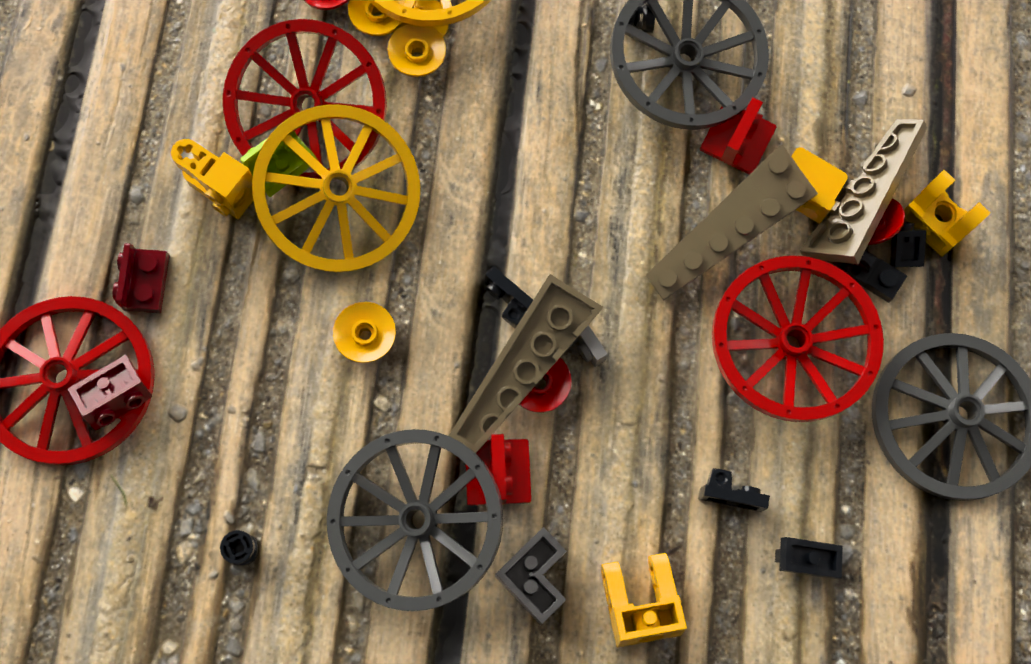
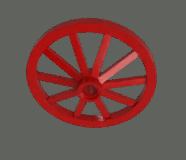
M294 19L279 22L254 35L245 43L232 61L223 89L225 123L229 135L239 152L244 156L248 150L253 148L249 142L250 140L278 127L289 117L303 111L302 103L308 97L314 99V107L334 104L348 105L371 112L385 121L387 109L385 85L381 72L371 54L357 39L345 30L333 24L313 19ZM307 33L328 37L310 87L296 34ZM287 37L299 89L259 54L263 48L280 38ZM340 42L354 53L361 62V65L320 91L336 45ZM253 60L292 95L291 98L239 90L242 77L250 62ZM365 74L368 75L372 89L373 106L325 101ZM238 100L290 107V109L244 132L239 117ZM330 119L333 136L351 152L355 143ZM315 121L307 124L310 150L323 165L317 122ZM304 126L295 130L297 136H299ZM371 131L353 170L369 156L376 146L380 135L375 131ZM347 158L339 163L340 169L343 168ZM315 171L303 172L299 175L300 177L322 179Z
M780 256L764 260L745 270L731 283L722 296L712 325L714 356L727 384L736 395L752 408L765 415L784 421H819L846 410L868 391L879 372L884 350L883 329L877 309L871 298L849 274L828 262L812 257ZM784 271L801 272L791 323L787 318L769 274ZM813 274L831 282L841 290L804 325L802 324L810 277ZM760 280L779 327L736 300L738 295L752 282ZM847 296L856 306L864 325L821 333L812 334L811 332ZM733 310L774 338L727 341V322L730 311ZM867 335V355L864 366L813 346V344ZM787 336L795 337L799 341L800 347L791 346L788 343ZM775 349L776 352L746 381L737 370L729 352ZM808 355L855 374L859 378L847 393L837 399ZM782 359H785L783 404H780L763 396L753 387ZM797 360L827 404L814 407H794Z
M76 296L58 297L36 303L11 318L0 329V362L6 350L10 349L40 368V372L0 378V389L34 384L41 385L4 420L0 414V442L14 453L26 459L42 464L59 466L88 462L107 454L119 446L139 425L148 409L151 398L140 407L118 417L121 421L109 433L93 442L85 421L68 388L98 371L81 370L82 368L130 340L138 362V369L136 371L152 394L155 381L153 357L150 347L138 327L113 306L92 298ZM64 312H84L61 357L52 315ZM95 315L110 320L122 329L118 334L75 359ZM39 320L42 323L50 357L48 360H44L14 341L21 332ZM67 370L65 379L56 383L57 375L61 371ZM49 394L36 448L20 440L10 429ZM62 396L82 447L71 450L51 451L48 449Z

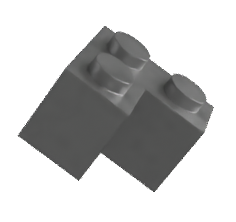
M544 527L495 574V577L540 625L566 601L563 595L545 578L544 574L567 551Z

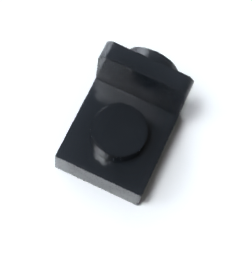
M904 222L901 230L891 240L890 265L893 267H924L926 230L916 228L914 222Z

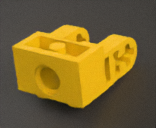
M190 139L179 140L173 145L171 157L177 167L182 170L187 183L213 202L212 207L221 215L227 217L230 214L239 219L253 202V176L250 169L225 152L220 157H217ZM192 152L194 158L189 159L185 157L183 159L181 153Z
M945 170L933 179L904 209L905 222H914L916 228L926 230V243L941 257L991 213L980 202L968 212L954 203L945 190L956 180ZM935 214H938L939 216H941L942 219H943V222H942V221H939V220L936 218Z
M666 553L648 556L649 571L656 603L640 606L628 603L618 561L601 564V576L617 648L678 637L687 629L680 597L677 595L670 562Z

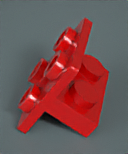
M752 97L746 110H743L733 119L709 129L701 144L700 151L750 175L757 168L777 126L762 118L763 115L758 113L763 102Z
M491 434V440H487L476 454L492 473L501 495L502 504L530 503L531 478L528 439L504 440V434ZM475 478L466 486L467 504L469 506L486 505L481 485L478 479Z

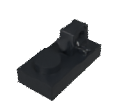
M866 250L859 264L841 263L838 267L849 274L861 286L888 303L893 300L907 278L906 274Z
M493 266L485 275L486 290L495 299L500 300L502 298L505 302L509 303L502 313V318L516 328L533 299Z
M713 468L710 471L707 484L699 490L698 499L762 512L768 509L770 496L760 494L761 489L752 486H742L741 490H732V472Z
M783 537L780 541V549L775 550V563H780L779 571L842 579L843 546Z

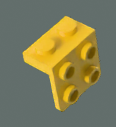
M798 147L791 157L818 194L796 210L820 224L836 201L834 200L847 181L848 176L842 170L808 150Z

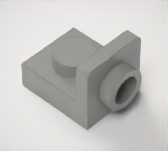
M588 325L570 347L578 342L580 345L577 346V349L586 362L591 361L593 366L596 367L605 362L608 354Z

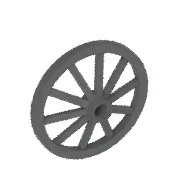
M628 0L619 13L610 42V59L613 73L619 87L628 100L649 118L661 124L679 129H707L721 125L740 114L748 106L752 97L754 98L759 92L766 77L769 61V48L765 30L756 12L746 0H718L722 2L695 39L691 38L693 0H683L681 40L657 0ZM645 3L649 6L671 46L628 24L636 11ZM729 8L739 17L748 31L702 47L703 42ZM627 35L668 57L626 63L624 36ZM747 42H752L754 52L753 69L705 58ZM680 54L688 55L691 61L684 60ZM665 67L670 68L668 74L649 97L641 91L630 74ZM702 69L741 77L750 81L743 94L733 102ZM692 75L723 106L722 109L706 114H695ZM677 76L682 77L685 113L669 110L656 103Z
M942 333L921 338L898 352L884 367L875 385L872 398L873 428L885 457L892 467L909 483L928 494L940 498L958 501L977 500L998 494L1010 488L1030 469L1031 380L1022 367L1004 350L975 336ZM939 348L956 349L958 393L926 351ZM968 351L987 359L996 366L973 394H970ZM915 356L946 398L895 378L902 367ZM1005 374L1016 389L1021 401L984 405L981 400L1001 376ZM890 390H896L939 407L942 411L889 420L888 400ZM959 406L966 410L967 419L960 415ZM1024 411L1025 435L1023 442L993 424L984 416ZM943 421L944 425L908 460L895 441L892 430ZM979 428L1019 453L1010 468L1001 476L996 469ZM955 431L947 483H943L929 477L920 471L917 466ZM967 432L989 479V483L978 486H958Z
M411 429L393 432L377 438L360 449L339 474L331 492L327 510L329 545L335 562L344 577L366 598L379 605L402 611H423L438 608L468 593L478 584L492 565L498 552L503 532L501 495L495 479L486 464L474 451L460 441L429 430ZM407 444L431 445L419 499L416 497L397 449L398 446ZM441 448L459 457L469 469L429 503ZM386 451L407 504L360 474L366 465ZM473 479H478L485 496L487 512L437 514L440 508ZM353 483H356L398 511L399 515L344 516L346 500ZM420 510L425 516V522L421 528L417 529L412 519L414 514ZM488 522L485 541L478 558L437 527V525ZM345 526H400L389 536L353 560L345 540ZM430 535L471 566L469 571L459 581L443 590ZM407 536L390 585L386 591L370 581L360 569ZM419 539L433 594L421 597L398 595Z

